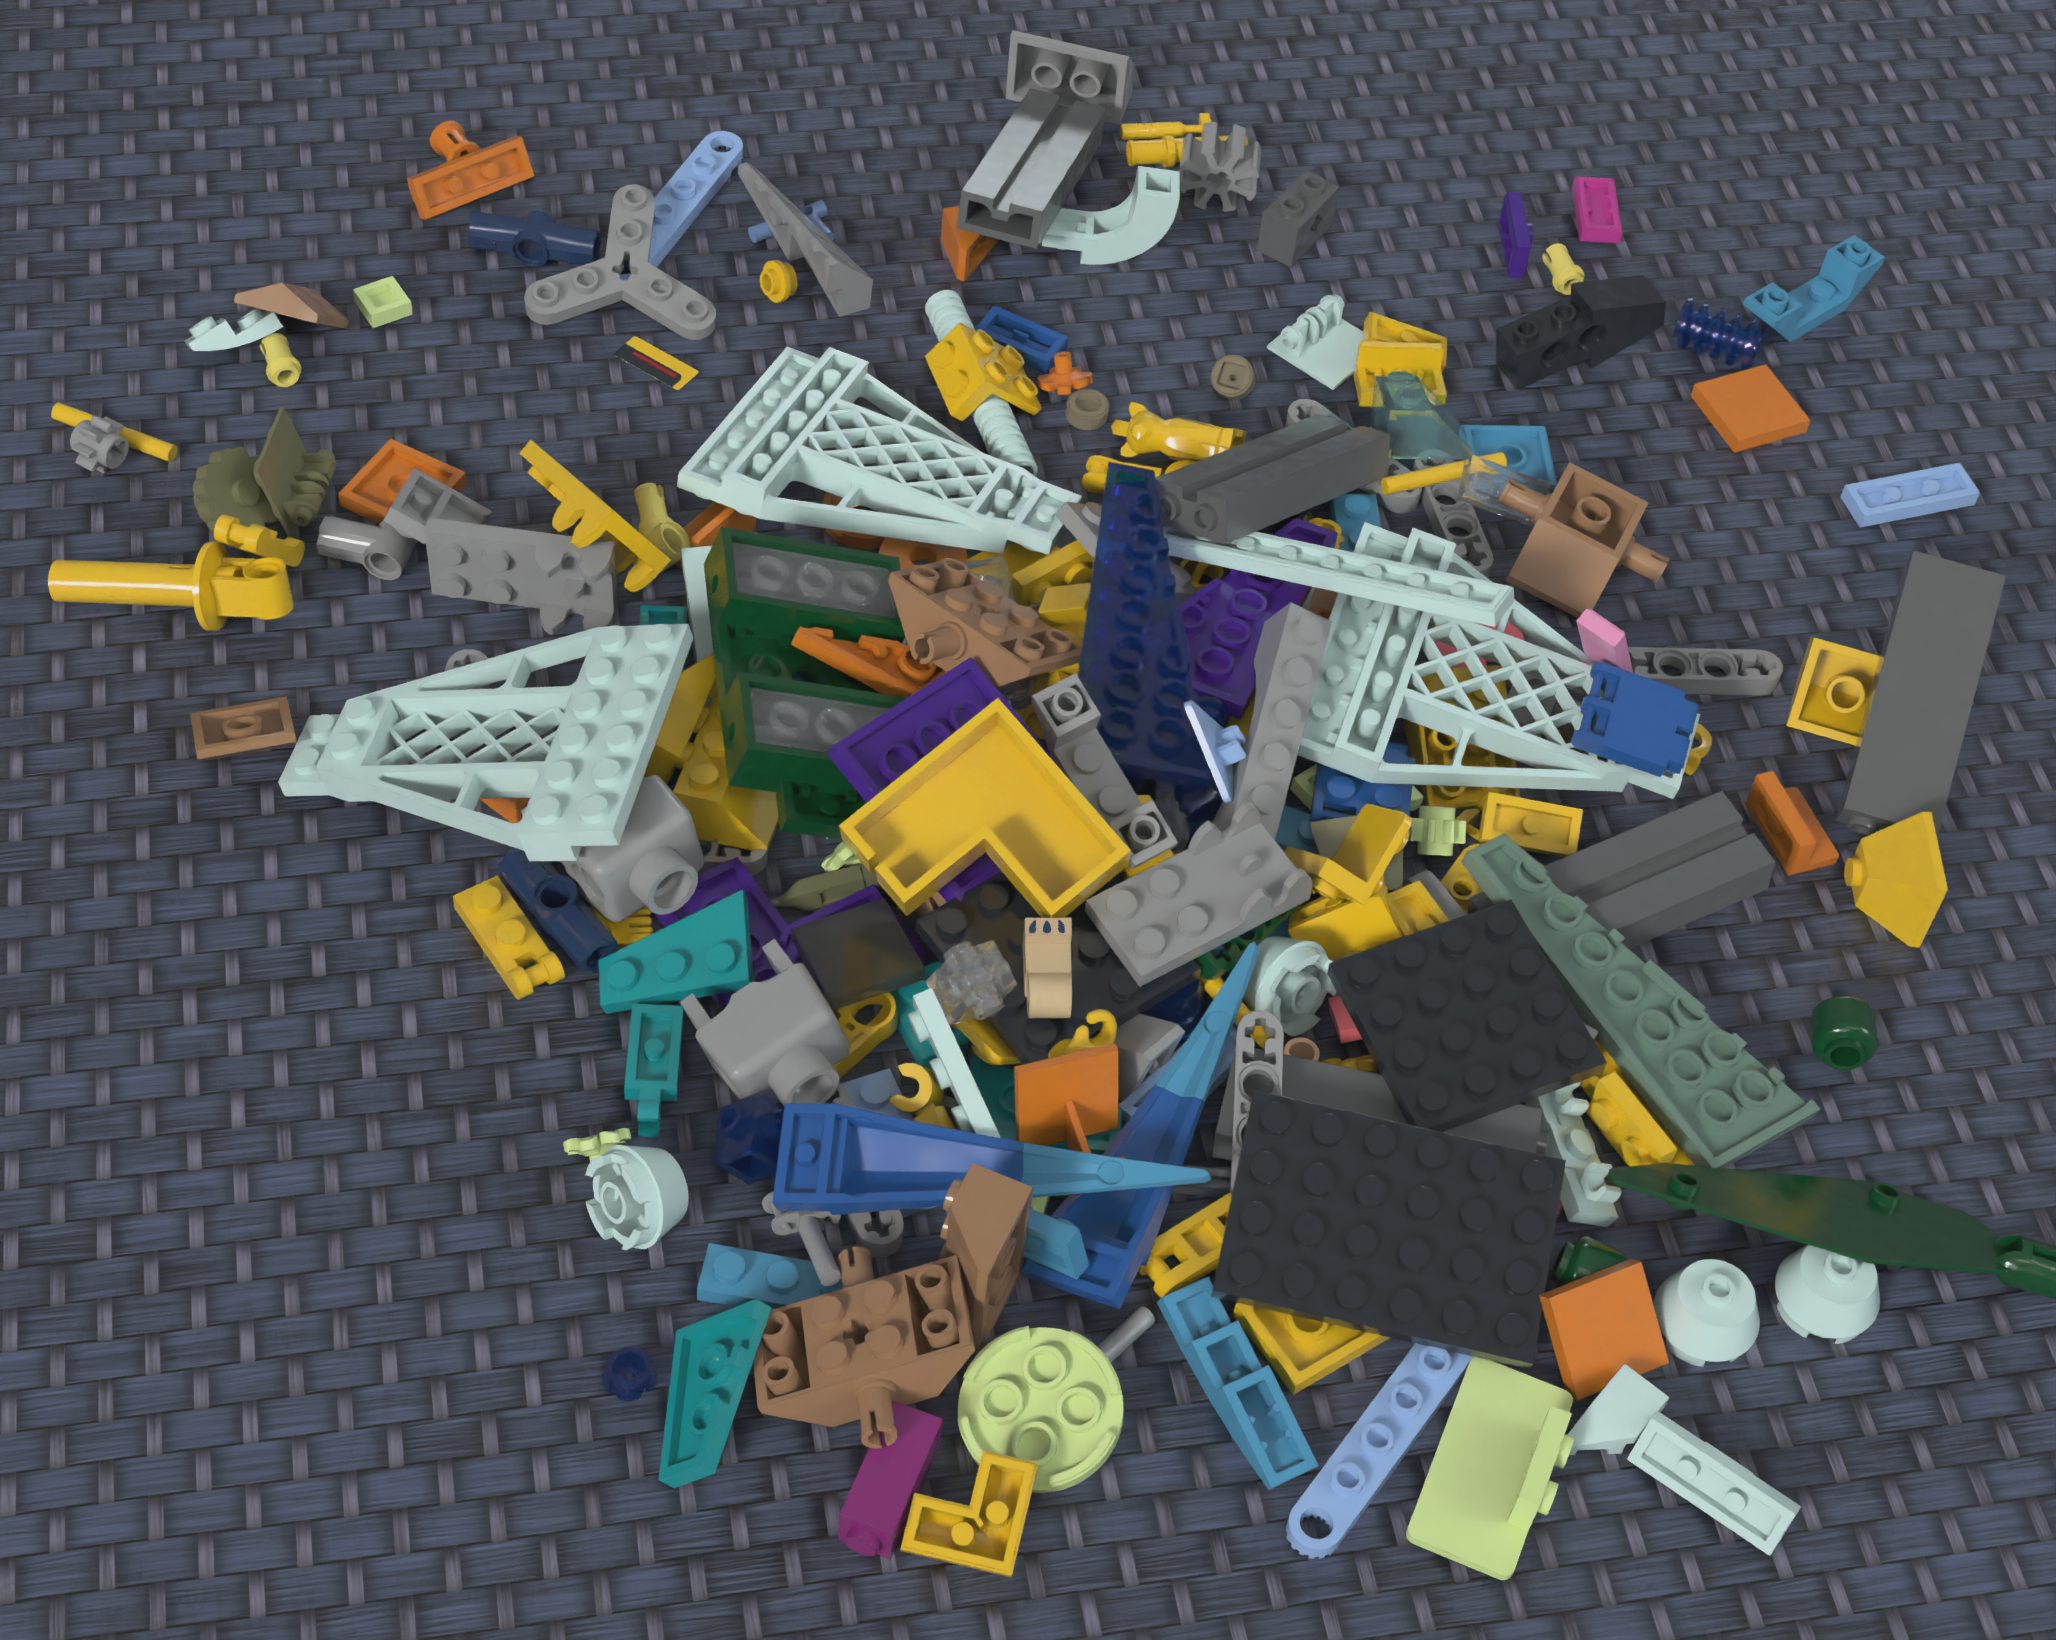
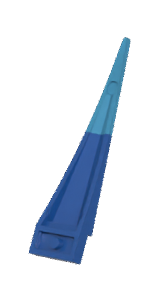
M1255 941L1248 945L1180 1051L1102 1155L1110 1157L1124 1155L1125 1159L1174 1166L1183 1165L1259 955V948ZM1175 1185L1070 1194L1051 1217L1068 1220L1080 1229L1089 1266L1077 1280L1031 1259H1027L1022 1271L1030 1280L1120 1309L1140 1265L1146 1266Z
M785 1103L772 1203L777 1211H830L832 1215L943 1206L952 1182L955 1179L963 1181L972 1163L1033 1187L1032 1198L1205 1183L1211 1180V1177L1204 1169L1110 1157L1019 1142L926 1124L841 1104Z

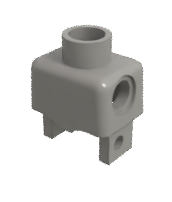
M651 775L647 778L643 776L619 845L582 846L577 861L560 862L565 866L568 877L574 881L578 894L607 920L617 923L630 917L645 906L651 912L658 915L670 914L680 909L695 892L698 884L697 872L703 867L704 856L691 813L659 776Z
M775 939L764 945L762 949L777 976L762 982L752 981L731 995L730 1002L726 1008L713 1019H710L693 993L680 1001V1004L697 1030L696 1040L713 1068L751 1113H764L779 1102L783 1106H785V1103H824L836 1091L840 1080L839 1074L833 1066L849 1054V1041L839 1026L832 1008L805 965L802 963L793 964Z

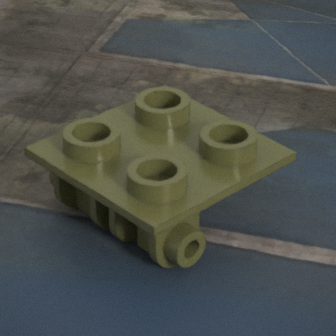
M280 407L272 427L268 430L267 440L259 459L254 464L253 472L256 483L262 487L272 506L274 516L279 519L287 536L293 537L297 525L308 526L309 523L316 520L337 463L334 454L329 450L321 449L318 452L308 453L285 408Z

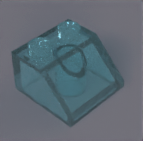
M1402 371L1391 372L1388 376H1375L1370 424L1372 429L1390 433L1389 459L1472 458V449L1456 416L1418 376Z

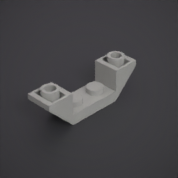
M1075 673L1032 695L1031 699L1051 758L1131 850L1129 865L1134 869L1177 846L1178 841L1153 800L1142 805L1096 729L1101 714L1077 674Z

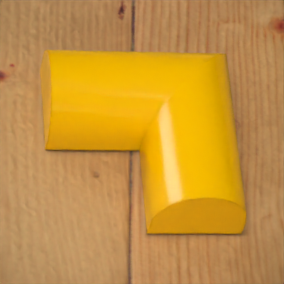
M983 1450L970 1506L914 1493L900 1550L1012 1578L1038 1463Z

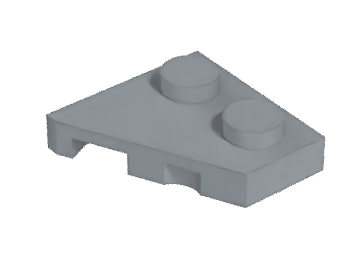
M414 467L383 521L393 526L402 536L414 538L426 544L425 528L429 518L485 525L492 511Z

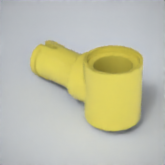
M645 483L634 490L640 515L638 531L671 559L659 573L661 574L681 560V548H691V542L685 530L668 517L663 487L661 485L656 487V483Z

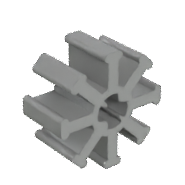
M1217 122L1205 123L1202 141L1194 138L1191 133L1187 134L1183 140L1179 170L1180 191L1185 193L1186 190L1195 188L1194 206L1203 210L1207 208V202L1214 193L1219 194L1222 201V211H1234L1236 209L1237 193L1245 196L1248 201H1251L1257 193L1261 147L1257 141L1253 142L1252 145L1245 146L1246 129L1244 127L1234 124L1232 133L1226 141L1220 140L1217 132Z

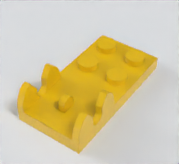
M530 440L520 451L519 454L533 465L527 473L561 502L552 520V525L558 532L573 526L581 518L582 521L576 526L570 541L576 548H584L596 539L615 542L616 574L626 570L637 559L636 564L628 572L624 587L627 590L637 592L643 589L670 562L671 559L535 442Z

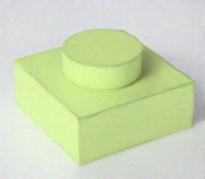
M393 276L353 289L354 301L372 328L412 315L411 301Z

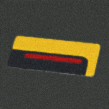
M636 336L632 337L614 353L618 358L676 390H680L699 373L698 370Z

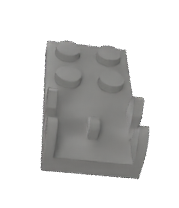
M437 518L428 519L425 528V539L433 595L540 608L542 628L551 635H554L563 628L567 617L575 613L584 616V631L612 625L618 606L615 542L596 539L584 548H576L570 543L572 536Z
M1245 802L1234 813L1231 824L1224 831L1221 832L1210 821L1205 822L1193 835L1188 849L1087 899L1085 912L1139 987L1309 900L1312 890V879L1304 869H1297L1269 834L1261 823V814L1255 805L1251 802Z

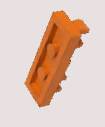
M514 136L406 179L419 217L426 220L532 178L535 175L523 138L521 136Z

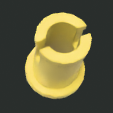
M1553 244L1546 249L1548 254L1543 253L1542 260L1553 276L1552 285L1555 290L1565 295H1571V284L1584 282V272L1580 266L1574 264L1565 245Z
M272 333L265 336L261 340L260 349L268 364L266 366L268 379L279 387L294 385L299 379L302 367L299 360L292 356L286 336L281 333Z

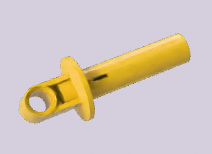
M214 541L206 542L201 547L195 564L57 559L52 563L48 575L49 592L52 599L56 602L194 607L197 620L206 631H219L225 625L228 616L256 617L263 620H272L289 614L294 608L286 564L283 560L275 557L259 559L230 558L225 546L220 542Z

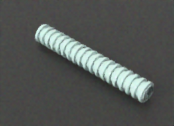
M939 291L933 294L926 302L925 312L939 342L959 322L975 330L959 294L955 291ZM992 393L971 413L989 455L1022 467L1036 476L1038 467L1008 401Z

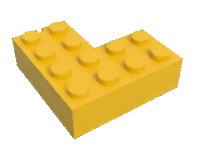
M999 698L995 699L839 825L843 842L871 874L876 871L878 883L906 916L986 852L1041 918H1065L1129 865L1131 854L1128 846Z

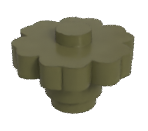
M238 446L213 451L209 456V464L201 465L196 469V479L193 484L194 504L199 517L206 522L212 533H214L215 524L222 514L236 517L240 520V524L250 526V523L265 527V524L273 523L277 520L262 487L256 483L254 477V464L260 455L249 457L244 447Z

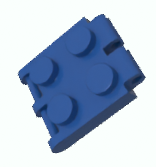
M1603 662L1593 663L1590 671L1593 682L1589 696H1585L1582 700L1580 708L1584 714L1580 729L1573 732L1571 744L1581 750L1661 777L1664 771L1680 774L1686 760L1690 744L1689 736L1693 732L1699 706L1694 702L1684 699L1686 691ZM1602 683H1605L1601 698H1598ZM1594 716L1596 717V720L1593 727V731L1591 733L1589 732V729L1591 726L1592 718Z
M1388 742L1382 759L1384 762L1392 764H1415L1416 758L1406 756L1407 745ZM1317 763L1309 822L1353 816L1323 810V807L1352 812L1355 816L1359 814L1366 804L1392 810L1403 808V812L1409 816L1413 784L1370 783Z

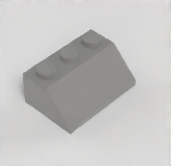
M1012 30L1010 35L1006 99L1021 102L1029 89L1032 88L1060 95L1059 105L1071 108L1076 100L1107 107L1105 122L1120 125L1132 95L1135 64L1129 56Z

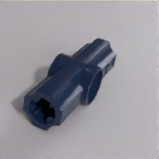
M473 211L470 218L468 243L469 247L510 253L519 263L528 267H540L547 260L585 265L599 259L601 231L557 224L552 216L541 211H530L522 218Z
M514 847L506 851L505 857L498 864V872L536 917L541 933L547 938L554 939L581 972L592 971L595 973L598 971V960L618 951V944L616 939L579 898L574 881L567 876L560 875L549 861L529 862L525 851Z

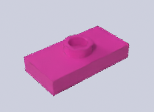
M1574 177L1572 193L1579 241L1620 244L1623 231L1614 179Z

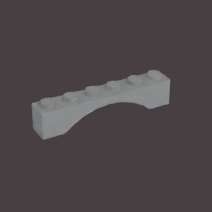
M1292 602L1264 622L1253 662L1256 672V695L1249 733L1243 749L1246 757L1239 761L1233 777V801L1228 803L1223 801L1212 821L1221 832L1231 824L1232 816L1241 804L1251 802L1260 812L1263 826L1274 840L1276 838L1332 621Z

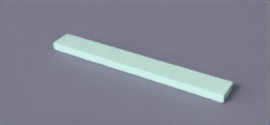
M1164 526L1153 538L1154 549L1158 553L1493 627L1497 625L1514 602V587L1260 532H1253L1224 545Z

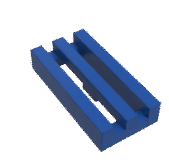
M995 305L975 328V331L978 329L985 331L993 341L1004 347L1006 345L1012 346L1023 357L1024 365L1045 374L1049 373L1052 363L1055 364L1054 354L1065 352L1068 346V336Z

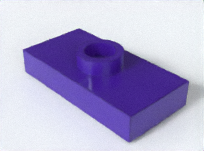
M1507 192L1498 222L1506 269L1509 278H1524L1533 241L1532 223H1527L1521 192Z

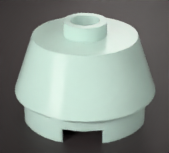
M1279 936L1264 939L1258 945L1259 955L1243 1000L1251 1012L1262 1010L1276 1016L1282 1024L1283 1031L1288 1035H1300L1319 1022L1320 1018L1314 1015V1013L1321 1006L1327 992L1333 996L1336 994V989L1327 974L1329 963L1333 961L1328 959L1324 948L1313 941Z
M615 1145L610 1147L604 1155L594 1158L589 1163L585 1176L593 1177L594 1199L586 1201L588 1213L604 1240L614 1237L623 1244L622 1250L631 1248L647 1249L651 1247L685 1216L689 1199L687 1183L679 1164L667 1151L653 1147Z
M1807 1244L1789 1254L1781 1262L1775 1277V1290L1779 1300L1777 1309L1786 1324L1802 1337L1807 1338L1808 1334L1811 1333L1821 1338L1836 1339L1834 1344L1844 1343L1868 1329L1878 1315L1880 1293L1875 1264L1859 1261Z
M1704 1259L1694 1262L1669 1276L1660 1285L1655 1296L1654 1309L1660 1330L1666 1338L1664 1345L1672 1354L1689 1364L1704 1366L1706 1361L1722 1362L1730 1360L1732 1362L1748 1351L1758 1336L1760 1318L1753 1285L1740 1269L1725 1261Z

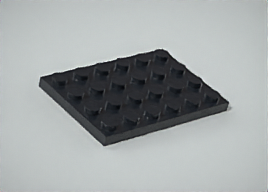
M1254 1090L1251 1096L1211 1297L1530 1369L1534 1364L1543 1308L1539 1295L1545 1293L1566 1160Z

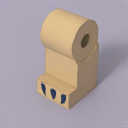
M1025 918L1022 948L1024 996L1027 997L1028 1018L1071 1017L1072 918Z

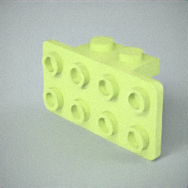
M1473 1357L1465 1372L1406 1531L1407 1539L1414 1545L1496 1579L1508 1580L1511 1578L1527 1533L1537 1512L1547 1516L1559 1485L1549 1480L1553 1467L1556 1466L1563 1469L1575 1438L1565 1434L1572 1415L1570 1413L1573 1403L1572 1395L1562 1388L1497 1362Z

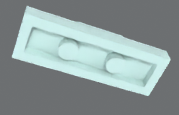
M1581 1082L1526 1101L1527 1106L1543 1109L1540 1129L1549 1131L1545 1155L1566 1160L1560 1200L1568 1221L1608 1227L1619 1218L1613 1203L1618 1200L1622 1191L1620 1187L1606 1185L1604 1178L1608 1174L1609 1169L1613 1167L1611 1164L1600 1163L1594 1141L1588 1129L1584 1126L1581 1115L1588 1109V1101L1574 1098L1572 1093Z
M1659 1411L1651 1417L1627 1458L1628 1461L1769 1556L1773 1553L1801 1508L1800 1505L1753 1475L1754 1473L1709 1443L1702 1441Z

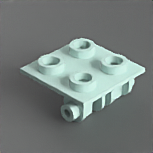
M1326 295L1320 300V304L1316 307H1310L1305 313L1301 314L1297 318L1296 323L1292 326H1286L1281 331V334L1267 345V349L1334 390L1354 374L1358 345L1363 341V331L1341 318L1344 301L1339 295Z

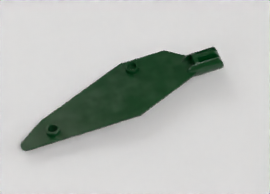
M1671 1163L1611 1168L1607 1174V1178L1613 1184L1663 1199L1677 1209H1695L1866 1263L1995 1274L2007 1286L2056 1300L2055 1246L2022 1235L2000 1237L1964 1211L1903 1193L1897 1187L1886 1182L1870 1183L1855 1179Z

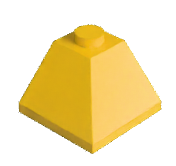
M1920 812L1862 838L1853 858H1848L1845 864V883L1847 886L1852 887L1855 906L1909 947L1920 948L1948 891L1932 812Z

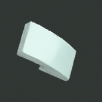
M258 308L238 319L236 322L240 328L235 331L232 330L225 319L220 318L215 322L212 316H209L189 329L192 336L186 339L185 343L193 351L224 350L259 340L281 329L283 326L274 312L266 311L262 313Z

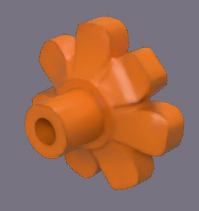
M1070 352L1055 353V367L1049 369V374L1040 375L1037 378L1040 389L1048 392L1057 390V395H1068L1072 393L1071 388L1082 389L1093 383L1091 372H1082L1081 366L1072 367Z

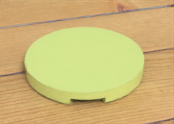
M1029 1326L1014 1329L987 1344L975 1356L963 1376L964 1381L958 1399L957 1420L962 1439L969 1454L978 1466L983 1450L1038 1463L1032 1493L1060 1491L1084 1481L1104 1464L1117 1444L1124 1419V1402L1119 1379L1106 1355L1093 1342L1072 1330L1068 1332L1062 1329L1046 1327L1029 1328Z

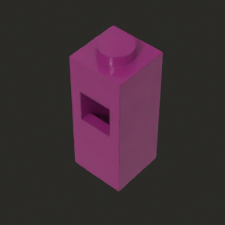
M896 1401L891 1402L894 1424L898 1435L897 1440L892 1445L887 1446L884 1432L880 1431L882 1448L868 1449L839 1514L838 1540L845 1542L851 1550L864 1556H875L878 1554L891 1559L907 1523L914 1493H920L941 1443L942 1418Z

